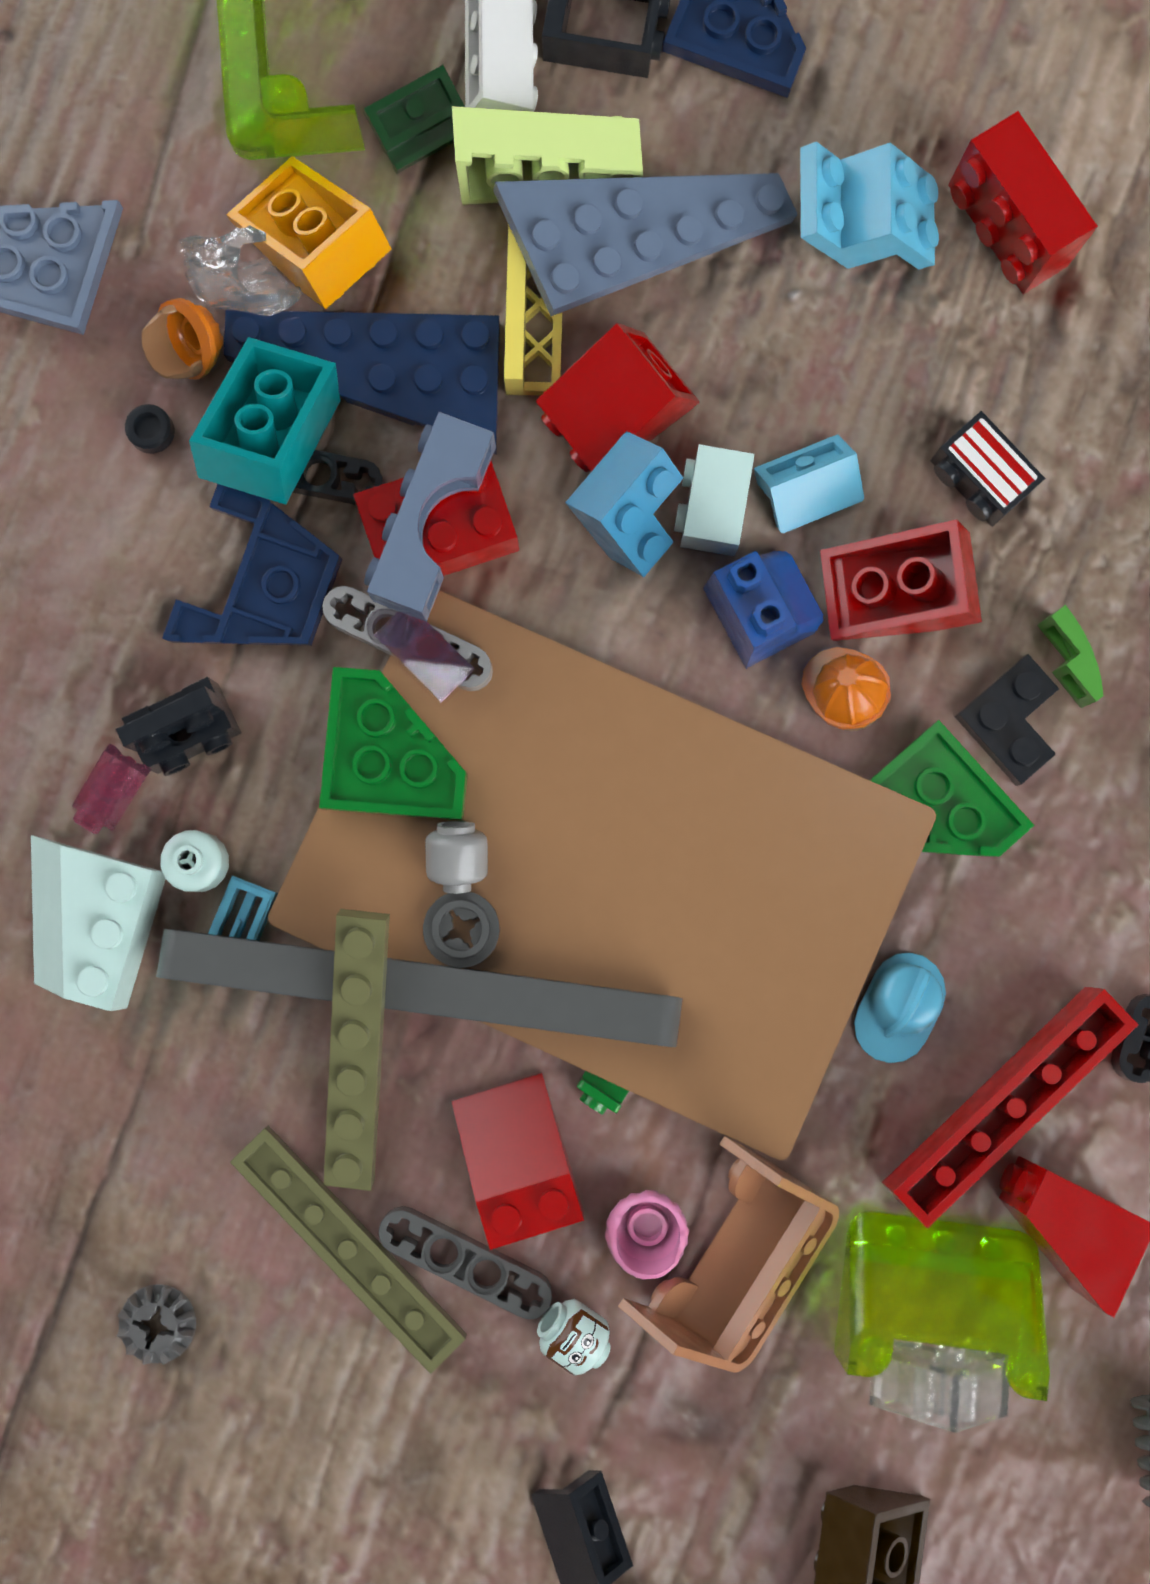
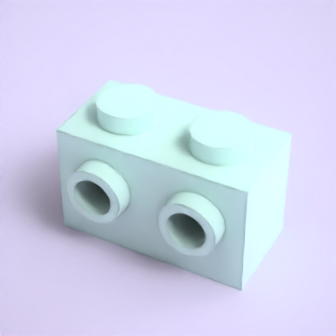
M699 444L695 460L686 458L682 486L689 487L690 492L687 505L678 504L674 531L682 533L680 547L735 556L740 544L755 454Z

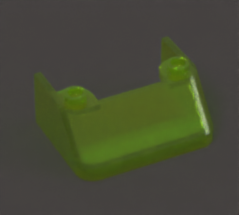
M217 0L226 135L234 152L244 159L256 160L365 150V142L355 104L309 108L306 89L299 79L288 74L270 75L264 0Z

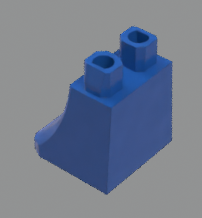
M754 551L713 572L703 588L746 669L815 634L823 622L821 609L792 555L786 551H772L762 555Z

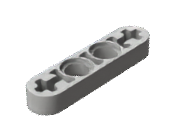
M336 587L329 591L324 598L322 607L327 621L337 630L463 690L478 691L484 688L492 678L493 668L488 655L473 644L420 619L375 603L369 595L352 587ZM351 598L353 607L358 612L367 616L363 632L358 630L363 625L358 618L346 614L342 620H339L340 614L335 609V605L338 602L345 604ZM369 607H373L374 609L368 615ZM383 617H393L399 621V634L391 641H382L375 636V625ZM429 636L439 639L442 643V651L438 658L433 661H424L418 658L416 647L421 639ZM455 646L459 648L454 653L457 659L470 663L473 657L478 658V665L483 673L480 676L472 674L469 680H464V672L459 666L449 662L447 672L441 669L449 661L451 648Z

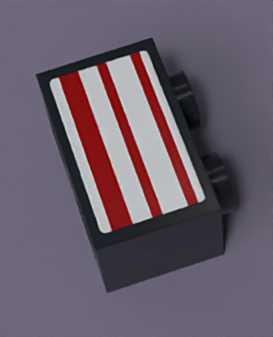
M982 411L944 443L930 460L935 466L934 471L941 482L950 488L955 487L966 499V506L972 515L980 521H987L992 527L1046 479Z

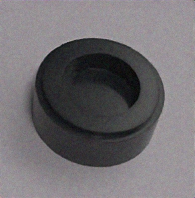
M144 404L136 407L129 413L125 421L126 436L138 450L144 453L155 454L162 452L173 441L175 434L174 424L168 414L156 405Z

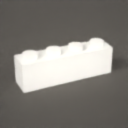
M465 0V107L534 112L538 100L537 87L533 86V68L538 54L537 44L533 43V25L537 16L536 0Z

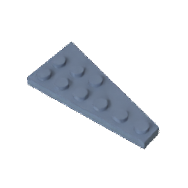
M779 173L495 182L493 192L550 316L792 223L798 215Z
M118 200L102 201V205L79 206L77 202L60 203L59 207L31 208L29 204L0 206V312L84 335L123 211Z

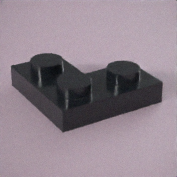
M1027 654L954 717L1016 786L1022 785L1056 755L1025 718L1058 691L1059 688L1032 657Z

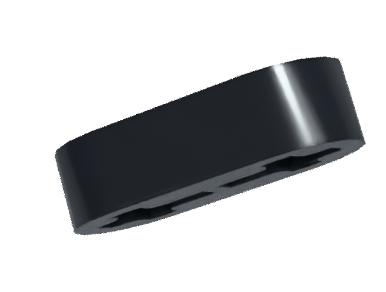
M1150 994L1138 995L1128 1004L1126 1012L1139 1025L1113 1049L1111 1057L1113 1069L1118 1076L1137 1083L1150 1082V1024L1148 1025V1020L1141 1016L1144 1008L1150 1009ZM1140 1050V1057L1146 1059V1065L1144 1068L1136 1067L1133 1071V1065L1127 1062V1056L1129 1053L1137 1054Z

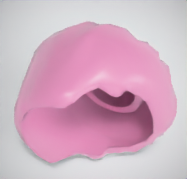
M655 1190L631 1193L626 1198L619 1200L606 1221L605 1239L613 1258L625 1272L636 1278L656 1279L663 1277L678 1264L688 1244L689 1229L678 1203L672 1202L666 1195Z

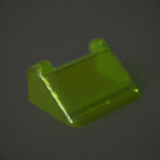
M864 1211L856 1215L850 1222L847 1231L834 1354L847 1375L873 1377L881 1374L891 1362L894 1339L1006 1354L1004 1372L1010 1387L1024 1398L1047 1401L1050 1368L1040 1258L1035 1241L1026 1233L1015 1229L937 1219L927 1229L910 1215L879 1211Z

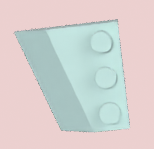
M31 835L34 984L64 999L103 1010L116 1011L127 1009L166 880L163 872Z

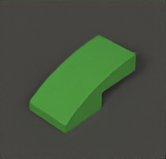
M1064 605L1037 626L1066 660L1052 673L1079 707L1083 708L1097 702L1104 696L1102 679L1093 649L1084 631L1068 607Z

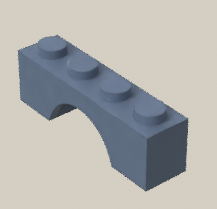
M438 412L433 426L429 424L425 426L418 444V452L422 453L416 470L409 468L401 485L400 496L404 497L400 510L398 514L391 513L386 521L382 540L387 542L380 559L374 557L366 571L364 584L369 586L367 593L373 602L427 622L444 576L440 566L424 550L423 529L426 519L432 509L444 498L457 492L480 489L496 448L494 432L442 412Z

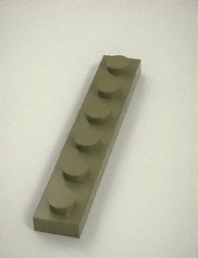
M340 909L336 915L324 1186L371 1191L375 1181L390 914Z
M269 1125L230 1161L240 1174L430 1374L466 1339L467 1334L383 1247L328 1187L323 1185L324 1183Z

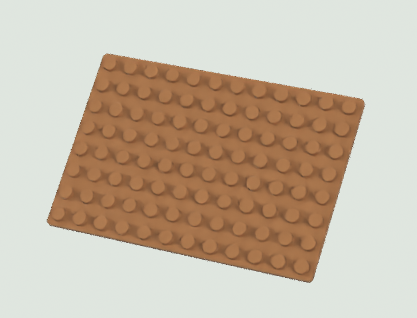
M439 590L426 623L473 644L486 652L493 668L490 682L478 691L463 690L391 655L382 673L468 774L463 821L475 823V829L483 832L487 837L488 873L482 881L471 884L470 892L485 898L496 910L500 933L494 951L483 962L466 968L683 998L677 1047L650 1045L488 1022L481 1023L775 1159H787L936 820L935 811L929 806ZM432 636L421 639L416 647L418 658L424 661H433L438 658L442 651L441 641ZM452 646L450 659L441 670L447 672L450 662L463 670L464 680H469L472 674L480 676L483 673L478 665V658L473 657L470 663H465L454 655L455 651L459 648ZM318 807L268 914V922L272 926L321 949L335 951L336 915L340 909L390 914L387 958L445 965L430 953L423 936V923L427 911L437 899L447 894L443 891V885L430 881L427 877L425 839L428 834L437 830L438 823L458 820L322 810ZM454 911L450 912L454 918L452 921L455 928L449 932L450 935L444 937V940L462 938L472 948L473 944L470 941L472 938L469 931L475 927V924L480 919L463 921L459 916H456Z

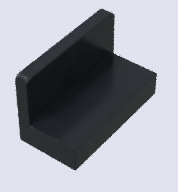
M588 1470L564 1489H538L531 1495L560 1584H612L633 1567L601 1470Z

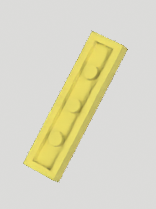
M509 224L504 360L506 395L541 396L561 377L562 312L550 316L542 297L539 299L527 286V280L532 275ZM528 298L534 305L526 311ZM541 311L553 324V330L538 343L526 331V323ZM527 342L533 349L525 355V345ZM551 343L552 356L545 350ZM538 355L552 368L551 382H524L525 367Z

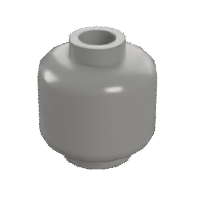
M469 821L441 822L437 824V830L427 835L425 839V859L428 879L443 885L444 892L458 894L470 892L471 884L480 882L487 876V837L483 832L475 829V823Z

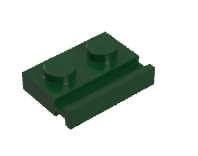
M441 65L365 107L364 115L385 154L389 157L393 169L398 174L454 143L452 106L465 107L444 65Z

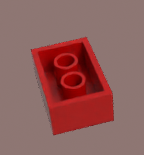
M1016 111L970 140L948 184L956 206L967 212L976 225V233L980 241L985 246L991 247L1001 262L1004 276L1010 283L1016 284L1023 295L1067 268L1098 227L1019 111Z
M492 461L489 463L479 490L457 492L444 498L432 509L426 519L423 529L424 550L440 566L443 576L520 551L518 537ZM404 477L353 494L373 555L380 559L387 542L382 540L386 521L391 513L398 514L404 497L400 496Z

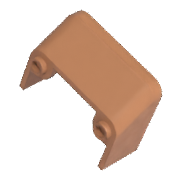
M724 1136L720 1145L739 1159L733 1163L728 1174L729 1192L738 1200L688 1280L682 1277H674L670 1280L662 1281L653 1291L649 1306L623 1298L618 1307L671 1354L736 1373L745 1369L754 1360L835 1229L839 1219V1208L827 1198L758 1153Z

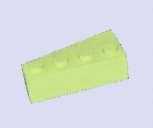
M452 106L455 162L462 205L498 203L493 188L495 182L643 177L638 118Z

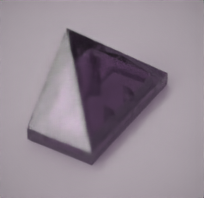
M398 611L374 634V637L440 702L475 670L428 622Z

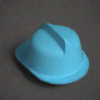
M914 953L895 954L885 960L875 972L857 1009L854 1020L855 1035L859 1044L874 1059L887 1063L902 1062L916 1055L926 1043L942 1011L946 996L944 978L935 964L924 956Z

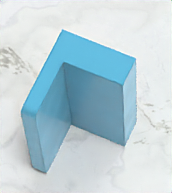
M838 434L754 468L757 484L771 500L776 527L781 533H786L864 500L857 453Z

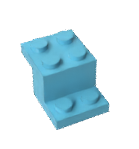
M818 142L800 147L801 238L847 269L894 255L900 256L918 270L935 265V247L939 242V233L934 219V203L938 200V186L931 174L926 172L891 142L841 160Z

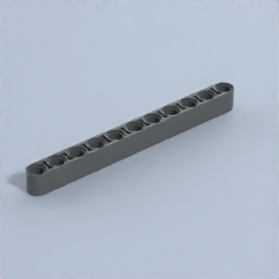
M164 929L156 977L332 1001L335 951ZM387 958L385 1009L650 1045L677 1047L683 998Z

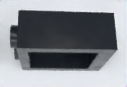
M548 0L542 33L543 61L648 78L651 60L660 61L664 31L657 30L659 18H668L671 0H633L649 3L641 45L566 33L572 0Z

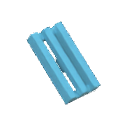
M232 876L208 934H222L241 889L247 893L229 937H241L255 900L259 896L263 899L246 938L259 941L267 923L268 914L278 893L245 881L237 876Z

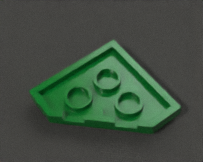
M333 667L319 808L322 810L463 821L468 774L380 670Z
M940 720L933 723L870 779V781L929 806L935 811L936 820L921 853L1000 857L1035 826Z

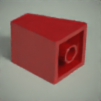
M616 323L536 400V403L544 412L541 416L544 424L553 434L558 437L562 435L573 448L569 452L571 458L583 471L588 473L593 471L626 431L650 442L692 410L700 401L644 332Z
M1018 1156L1016 1163L1009 1164L1001 1177L999 1185L1002 1190L999 1196L1000 1201L1069 1286L1101 1311L1115 1318L1150 1242V1222Z

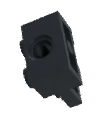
M209 677L201 679L155 704L146 706L121 718L124 725L116 729L123 746L138 752L146 770L157 774L163 772L164 776L184 770L190 766L188 759L204 751L206 755H213L227 749L233 744L231 738L242 733L219 684ZM184 728L187 733H192L190 738L181 742L177 740L175 734Z

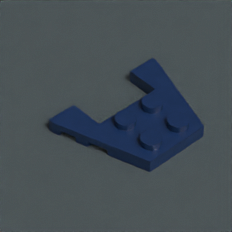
M217 484L209 507L214 511L253 524L251 536L222 615L176 599L162 639L172 643L312 646L323 615L322 605L324 598L332 590L342 558L268 499Z

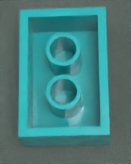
M248 337L189 440L198 478L286 505L340 403L336 363Z

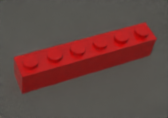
M1084 987L881 1183L917 1221L928 1229L1139 1024L1105 989Z

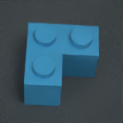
M626 431L565 503L610 559L645 577L673 544V540L653 514L682 481L683 477L662 447Z

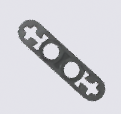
M395 1207L381 1221L378 1231L379 1240L389 1252L521 1318L528 1320L537 1319L544 1315L550 1307L552 1299L551 1284L541 1272L495 1249L490 1250L489 1246L410 1207ZM402 1218L407 1219L410 1222L408 1230L419 1237L422 1236L424 1227L431 1230V1234L423 1245L422 1253L414 1251L419 1241L409 1236H405L401 1242L393 1239L395 1230L389 1227V1223L398 1224ZM443 1238L454 1242L458 1250V1256L455 1261L445 1265L436 1262L431 1255L432 1244L438 1239ZM483 1260L495 1262L501 1270V1278L498 1282L490 1286L481 1285L477 1282L473 1272L477 1263ZM509 1271L517 1273L513 1284L523 1289H528L531 1283L537 1284L539 1286L538 1295L543 1298L542 1301L533 1300L529 1306L522 1303L523 1294L511 1287L508 1297L500 1294L507 1284Z

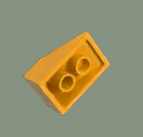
M293 156L226 214L229 220L300 291L324 309H327L334 301L339 299L345 291L392 250L370 207Z

